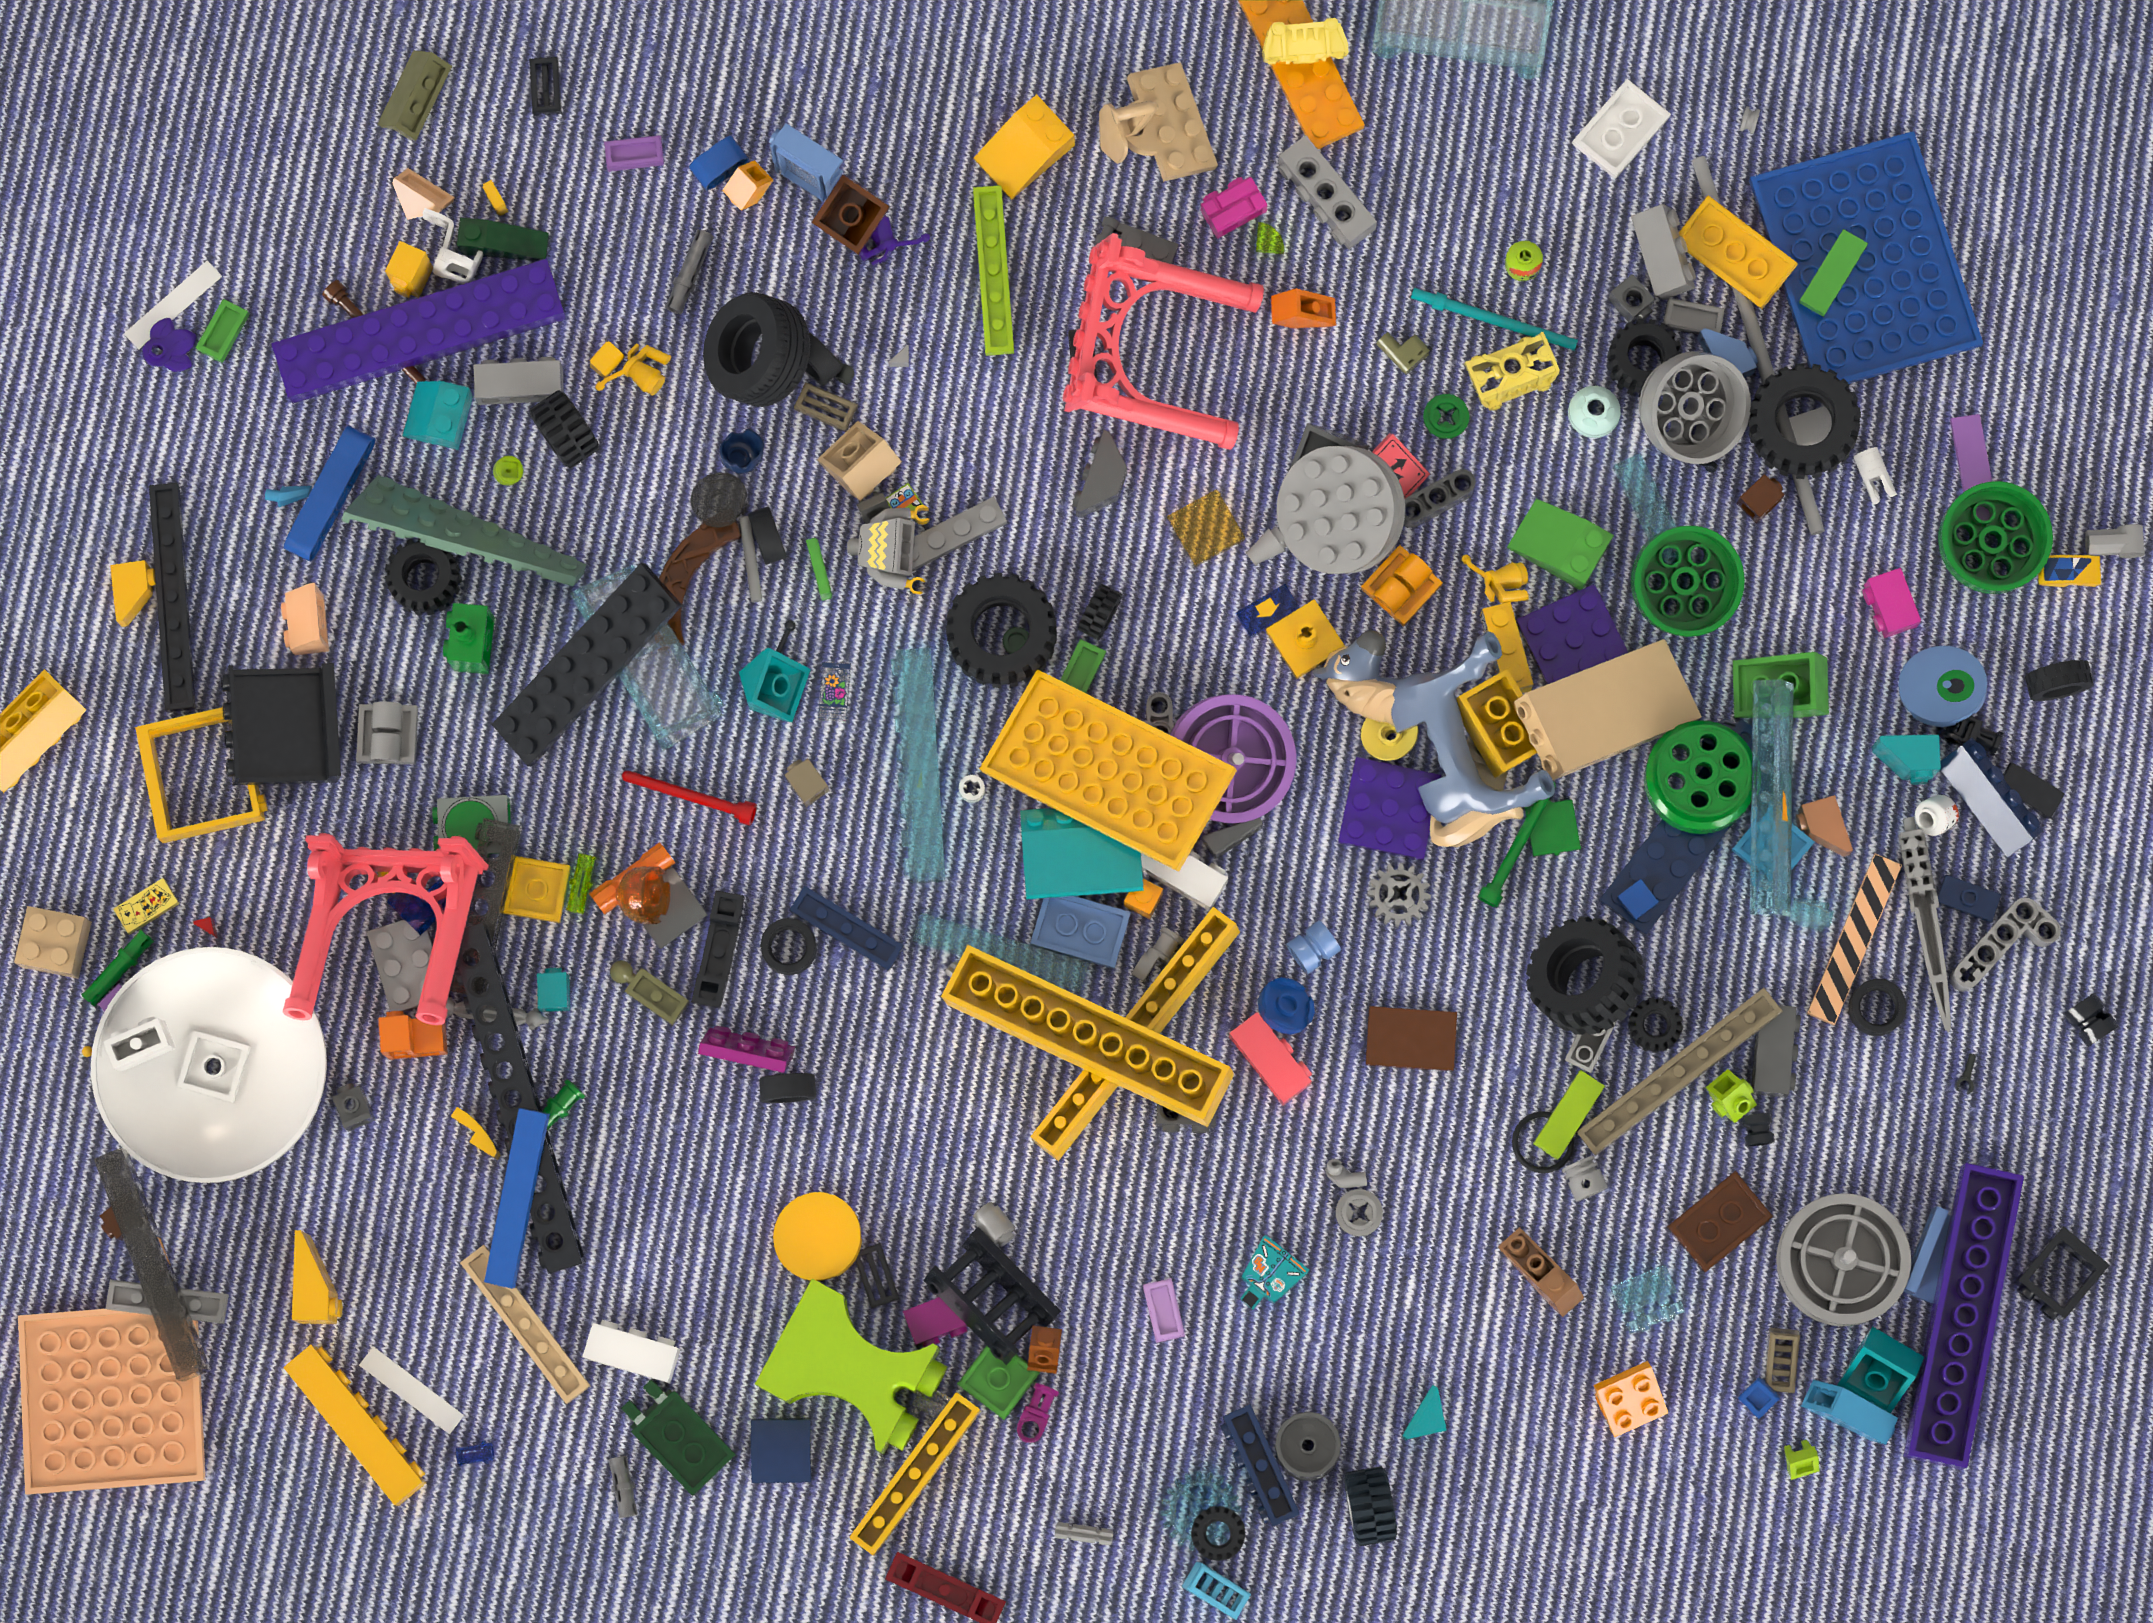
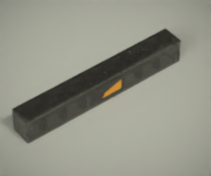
M119 1148L94 1158L176 1379L184 1382L211 1371L130 1154L127 1150Z

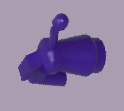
M885 215L871 236L878 247L869 251L864 246L859 256L865 262L885 253L883 257L871 262L875 267L887 261L890 252L894 251L898 246L915 245L923 241L925 243L930 240V235L924 233L915 240L898 241L893 236L889 217Z

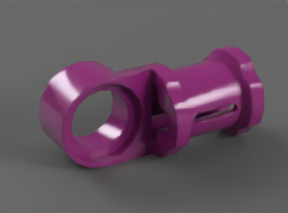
M1036 1382L1033 1386L1035 1391L1029 1406H1025L1017 1426L1018 1437L1023 1442L1029 1444L1036 1443L1042 1437L1050 1417L1048 1412L1054 1397L1059 1395L1058 1391ZM1044 1395L1045 1397H1044V1400H1043V1402H1042V1405H1041V1407H1038V1405H1039V1403H1040V1400H1041L1042 1396ZM1028 1421L1035 1422L1039 1427L1037 1436L1034 1438L1025 1437L1021 1430L1024 1423Z

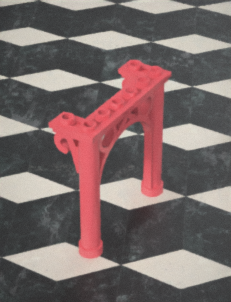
M1112 233L1095 247L1093 246L1089 255V263L1092 266L1091 272L1086 276L1084 282V291H1087L1085 302L1081 303L1078 317L1082 320L1080 329H1077L1073 340L1076 352L1075 357L1071 358L1068 366V374H1071L1070 384L1066 385L1063 393V401L1066 402L1064 411L1071 412L1083 409L1216 443L1220 448L1231 450L1237 440L1238 422L1157 402L1145 397L1133 387L1125 375L1119 356L1120 330L1131 306L1140 297L1153 291H1174L1256 313L1263 299V285L1253 282L1245 284L1145 257V252L1141 249L1121 246L1122 239L1118 238V234ZM1130 277L1151 283L1136 291ZM1112 281H1120L1125 286L1128 298L1123 303H1116L1110 298L1109 290ZM1102 304L1111 311L1118 310L1117 314L1112 313L1106 322H1099ZM1096 336L1101 339L1104 351L1108 350L1109 353H1099L1093 356ZM1099 360L1107 362L1114 374L1108 383H1100L1094 376L1095 365ZM1118 383L1128 397L1119 395L1120 391L1112 387Z
M320 833L318 836L306 835L305 841L308 843V848L312 851L308 858L307 870L309 877L316 879L313 906L290 996L285 999L283 1013L297 1020H310L312 1018L332 935L341 918L352 907L367 898L383 893L399 892L412 894L425 900L431 905L435 913L437 922L436 935L416 1018L431 1025L444 1024L448 1012L446 1008L447 999L477 875L482 874L483 870L487 871L488 864L470 845L468 840L460 836L439 838L437 844L441 848L435 851H423L418 848H411L409 851L389 847L383 848V850H371L366 847L344 849L333 835L327 833ZM376 872L389 873L383 877H378ZM407 873H419L416 882L409 878ZM367 874L368 880L363 886L356 890L349 887V883L354 876ZM435 876L441 877L444 884L440 888L428 892L426 890L427 881ZM342 889L347 894V896L344 897L338 903L340 892ZM446 897L445 910H443L438 901Z

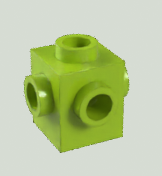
M1729 1069L1705 1087L1714 1101L1711 1104L1714 1111L1721 1118L1726 1115L1734 1123L1757 1105L1751 1095L1754 1091L1750 1084L1744 1078L1740 1080Z

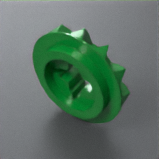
M1441 394L1435 396L1427 403L1423 414L1424 424L1430 434L1437 436L1439 439L1452 440L1466 429L1469 423V410L1464 401L1459 397L1451 394ZM1439 410L1445 414L1455 410L1451 416L1453 424L1445 421L1443 424L1438 425L1441 419Z

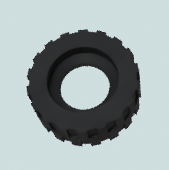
M2070 660L2050 664L2033 670L2025 676L2030 700L2033 701L2065 698L2084 692L2094 685L2087 660Z

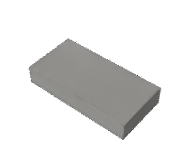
M1668 298L1663 323L1667 325V329L1698 335L1700 330L1705 328L1720 333L1725 308Z

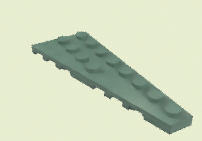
M377 475L349 505L342 517V521L348 524L350 519L368 524L367 529L376 531L377 527L394 531L396 533L395 537L402 539L420 538V542L425 543L427 546L466 556V553L470 552L485 557L484 562L491 564L493 559L511 564V569L516 571L531 569L536 571V575H540L541 578L574 586L583 576L587 565L572 556L554 551L547 545L533 542L519 533H512L493 522L477 518L468 511L456 509L447 505L442 500L428 497L414 488L405 487L394 482L391 478Z

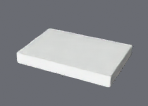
M1626 79L1572 141V145L1616 179L1670 118L1671 114L1630 80Z

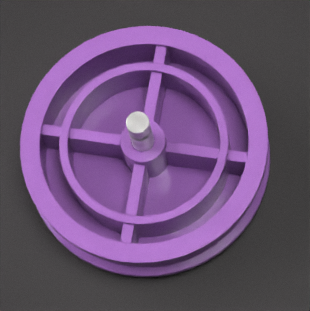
M1234 694L1209 697L1186 710L1170 732L1171 736L1234 766L1237 770L1209 820L1223 823H1242L1259 818L1280 803L1291 786L1296 769L1294 739L1282 717L1269 705L1258 699Z

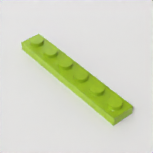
M1001 185L973 187L986 356L1014 354Z

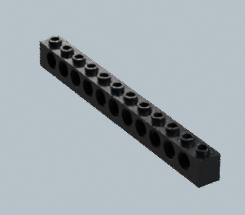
M480 923L464 929L457 958L459 968L455 969V974L459 985H464L467 996L463 997L467 1013H472L475 1025H472L473 1036L476 1042H481L484 1053L480 1054V1060L484 1070H489L492 1081L488 1082V1087L492 1098H497L500 1109L496 1110L500 1126H505L508 1138H505V1145L510 1155L519 1108L542 1112L489 927L487 923ZM472 949H476L480 953V961L474 966L470 965L467 961V954ZM480 977H484L489 985L487 991L483 994L478 993L475 989V983ZM489 1005L493 1006L497 1011V1016L492 1022L486 1021L483 1016L484 1009ZM498 1033L505 1039V1045L499 1051L495 1050L491 1043L493 1036ZM504 1062H509L513 1067V1074L508 1079L503 1078L500 1074V1067ZM513 1090L518 1091L522 1097L521 1103L517 1107L511 1106L508 1102V1095ZM547 1129L538 1175L545 1178L547 1185L543 1192L534 1190L530 1210L533 1223L529 1224L534 1241L538 1240L541 1251L538 1252L542 1269H547L548 1274L586 1263V1259ZM545 1204H550L555 1210V1215L550 1221L545 1220L541 1215V1209ZM554 1232L559 1233L563 1238V1244L559 1249L553 1248L549 1242V1238Z

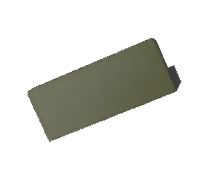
M414 50L382 113L378 125L382 128L394 129L409 140L416 141L452 65L432 52Z

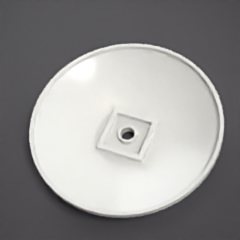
M218 947L193 948L167 955L152 962L130 978L116 993L105 1010L95 1034L91 1056V1081L96 1104L104 1123L121 1147L140 1163L160 1174L174 1179L197 1183L225 1182L251 1175L266 1168L289 1151L306 1131L318 1109L325 1086L327 1070L324 1035L315 1011L313 1010L310 1020L293 1019L283 1013L285 999L290 996L293 980L277 967L257 956L243 951ZM150 1017L159 1018L166 1022L175 1044V1049L124 1071L113 1068L103 1041L111 1038L110 1035L126 1028L129 1031L138 1027L140 1021ZM217 1058L221 1062V1070L216 1075H210L206 1069L207 1063L211 1059Z

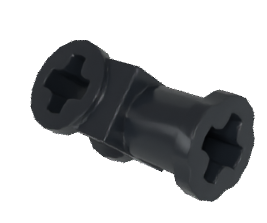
M1971 715L1957 722L1956 725L1947 726L1946 730L1941 732L1940 737L1946 742L1957 746L1962 745L1973 737L1986 751H1989V755L1994 756L2002 740L2003 732L1998 731L1996 733L1981 727L1983 721L1975 719Z

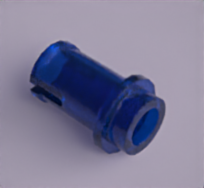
M486 1440L482 1441L481 1444L456 1447L455 1449L458 1466L478 1462L489 1464V1461L495 1459L492 1442L487 1443Z

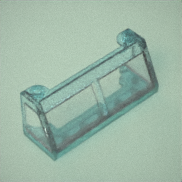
M1380 0L1372 53H1377L1382 58H1393L1394 55L1399 54L1401 51L1513 67L1518 76L1524 79L1540 77L1553 0Z
M633 565L582 586L570 593L585 621L598 610L635 570ZM668 622L618 674L663 751L723 716L720 710L724 706L716 691L709 692Z

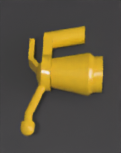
M636 343L628 352L627 361L623 369L604 378L601 382L598 381L595 389L601 391L605 388L604 385L607 382L625 375L630 377L643 392L653 396L663 386L665 377L661 374L660 370L643 363V361L648 357L666 365L670 361L671 356L649 345H646L635 355L639 350V344Z
M1462 556L1463 563L1467 564L1469 568L1484 578L1485 594L1490 602H1494L1495 596L1500 603L1527 601L1529 599L1528 592L1525 589L1505 591L1506 589H1519L1522 585L1528 583V572L1523 563L1511 562L1496 571L1489 570L1484 572L1472 564L1470 556Z

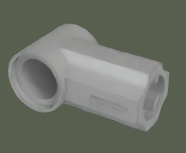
M2129 524L2119 526L2117 529L2087 530L2085 532V551L2089 556L2119 555L2120 558L2144 556L2143 525Z

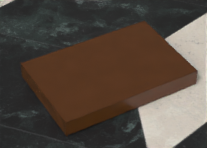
M1369 1006L1365 1066L1453 1072L1457 1012Z
M1734 1171L1668 1225L1667 1229L1705 1273L1774 1216L1739 1174Z

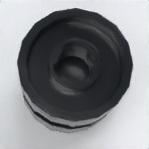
M2095 992L2064 1013L2071 1026L2080 1029L2078 1035L2087 1048L2119 1027L2111 1013H2104V1004Z

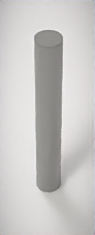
M743 516L739 518L750 598L753 603L761 602L762 593L752 526L748 516Z

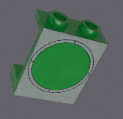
M507 795L437 799V807L432 809L433 823L438 824V836L433 837L434 851L441 848L437 844L439 838L460 836L467 839L479 855L499 854L500 857H512L510 798Z

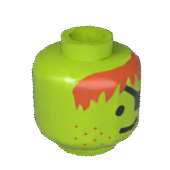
M1530 241L1514 243L1508 249L1505 258L1507 273L1518 281L1534 279L1539 274L1543 263L1541 249Z

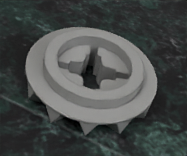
M1351 1190L1345 1193L1337 1203L1336 1220L1342 1230L1352 1236H1367L1374 1232L1382 1221V1205L1379 1199L1367 1190ZM1367 1203L1368 1206L1364 1214L1369 1222L1358 1218L1351 1223L1350 1220L1354 1212L1349 1204L1360 1208Z

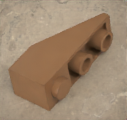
M1520 1227L1498 1246L1499 1250L1543 1299L1562 1317L1584 1299L1577 1283Z

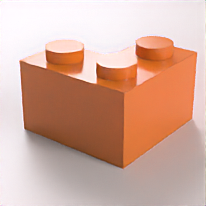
M404 1011L386 1012V1017L378 1018L380 1050L389 1060L448 1055L446 1022L442 1025L427 1024L417 1018L412 1019L410 1016L404 1015Z

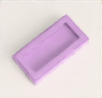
M1172 1278L1144 1284L1143 1289L1156 1343L1185 1337Z

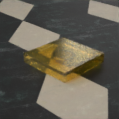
M1218 489L1167 516V520L1194 567L1245 540V536Z

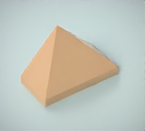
M409 168L396 176L392 182L407 220L423 216L424 208L439 213L453 203L455 197Z

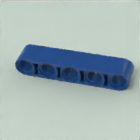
M351 426L345 428L284 543L285 550L310 562L315 558L374 448L376 441L374 437Z

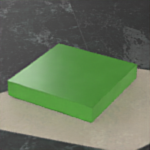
M986 1345L957 1385L1005 1421L1039 1376L1040 1372L1027 1370L1028 1363L1017 1354L1009 1364L1005 1365L1001 1360L992 1355L990 1348Z

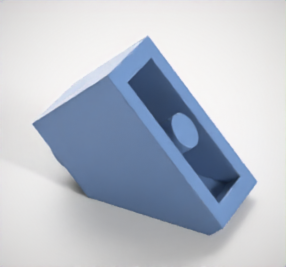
M1706 328L1700 330L1697 339L1705 353L1731 362L1742 373L1744 378L1754 374L1758 360L1753 349H1748L1744 341Z

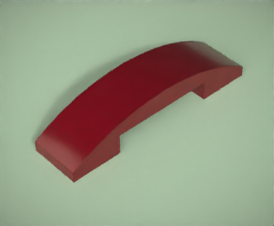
M899 1552L896 1553L885 1577V1580L979 1623H997L1006 1601Z

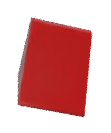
M208 917L193 921L194 925L218 939L214 919Z

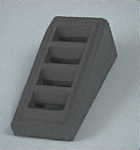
M1259 817L1202 836V842L1212 857L1217 859L1261 830L1263 821Z

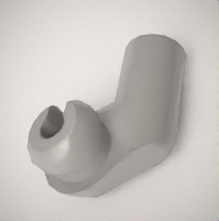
M1331 1159L1328 1161L1325 1169L1327 1177L1339 1188L1367 1186L1365 1171L1350 1173L1341 1165L1342 1162L1340 1160Z

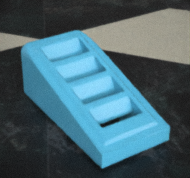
M1201 1562L1195 1563L1182 1585V1588L1234 1620L1238 1618L1251 1596L1249 1592ZM1203 1573L1207 1574L1200 1587L1196 1588L1195 1586ZM1215 1579L1217 1582L1210 1594L1207 1595L1205 1592L1212 1580ZM1225 1585L1228 1588L1220 1602H1218L1216 1598ZM1236 1592L1238 1596L1229 1609L1226 1605L1233 1593Z

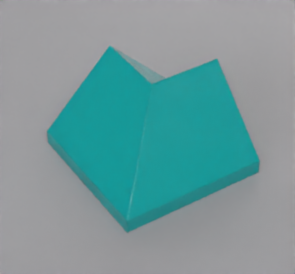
M765 648L739 671L749 709L792 723L811 669L771 648Z

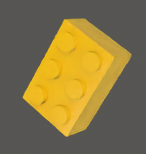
M1508 669L1503 670L1456 698L1463 725L1494 778L1538 754L1529 740V734L1523 721L1517 715L1514 701L1523 696Z

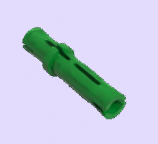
M140 929L124 949L121 947L117 951L118 955L81 994L82 997L96 1007L98 1002L131 966L135 967L138 964L137 959L155 941Z

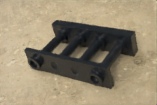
M978 1227L963 1243L962 1246L966 1252L944 1272L935 1265L923 1281L927 1284L931 1293L939 1296L990 1348L992 1355L1007 1365L1019 1352L1014 1344L1031 1330L1032 1326L1039 1324L1041 1327L1050 1326L1061 1313V1310ZM973 1261H977L987 1273L963 1294L951 1281ZM994 1282H998L1008 1294L984 1315L972 1302ZM1015 1303H1019L1028 1313V1316L1005 1336L993 1323Z

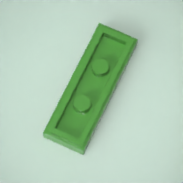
M1843 229L1799 303L1824 317L1868 243Z

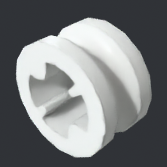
M976 775L965 776L959 783L960 796L968 803L980 801L985 794V785L982 779ZM967 783L979 784L980 789L977 788V795L973 796L971 793L966 794L964 792V789H967Z

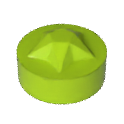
M504 456L494 464L493 475L500 484L511 486L522 478L523 465L514 456Z

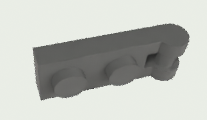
M1107 216L1102 221L1101 226L1103 229L1101 234H1098L1094 241V244L1097 245L1115 232L1121 235V246L1141 249L1145 252V257L1170 264L1173 263L1179 248L1177 243L1123 224Z

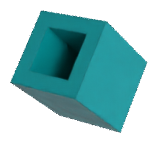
M546 968L544 973H537L538 1009L541 1012L570 1011V976L567 972H562V968Z

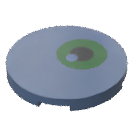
M1953 646L1930 647L1915 654L1904 665L1899 676V696L1905 708L1916 720L1937 727L1953 726L1980 710L1987 695V677L1981 663L1969 652Z

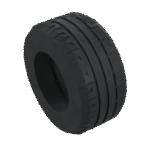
M750 292L731 299L714 316L705 337L703 359L704 368L710 383L724 397L748 405L764 407L780 402L793 392L807 368L811 343L806 322L796 307L788 302L765 294ZM762 334L760 353L754 364L751 365L754 345Z

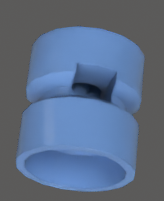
M1320 920L1306 929L1305 936L1297 935L1286 943L1288 951L1307 975L1321 966L1322 958L1329 960L1341 951L1331 932Z

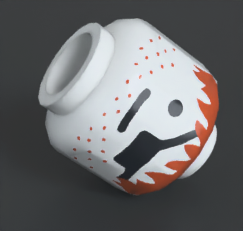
M1935 795L1922 801L1915 811L1917 826L1930 836H1937L1951 830L1957 824L1959 818L1955 802L1946 795Z

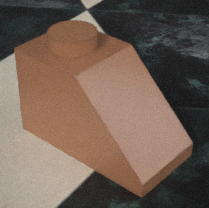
M1835 795L1800 806L1798 809L1799 814H1796V822L1801 831H1805V834L1816 843L1843 857L1850 855L1853 849Z

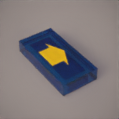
M1286 584L1240 609L1235 615L1251 639L1300 607Z

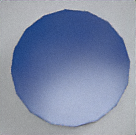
M1280 977L1270 981L1260 991L1258 1010L1263 1020L1272 1029L1282 1034L1292 1035L1301 1032L1312 1022L1315 1013L1314 1001L1311 996L1308 997L1305 992L1306 988L1301 983L1291 978Z

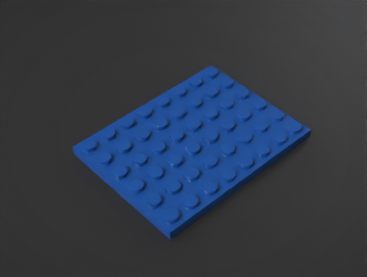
M1914 131L1749 178L1768 241L1798 263L1782 285L1809 368H1812L1813 364L1821 365V370L1828 372L1831 369L1837 372L1836 377L1839 380L1844 378L1850 384L1982 347L1984 343ZM1845 229L1867 242L1868 245L1825 316L1822 317L1800 304L1799 301L1842 230Z

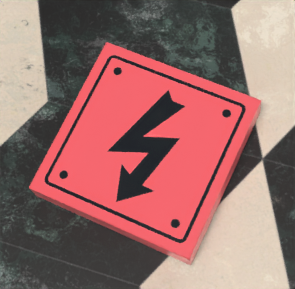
M1389 433L1372 451L1382 458L1394 471L1401 484L1404 499L1410 496L1430 475L1394 434Z

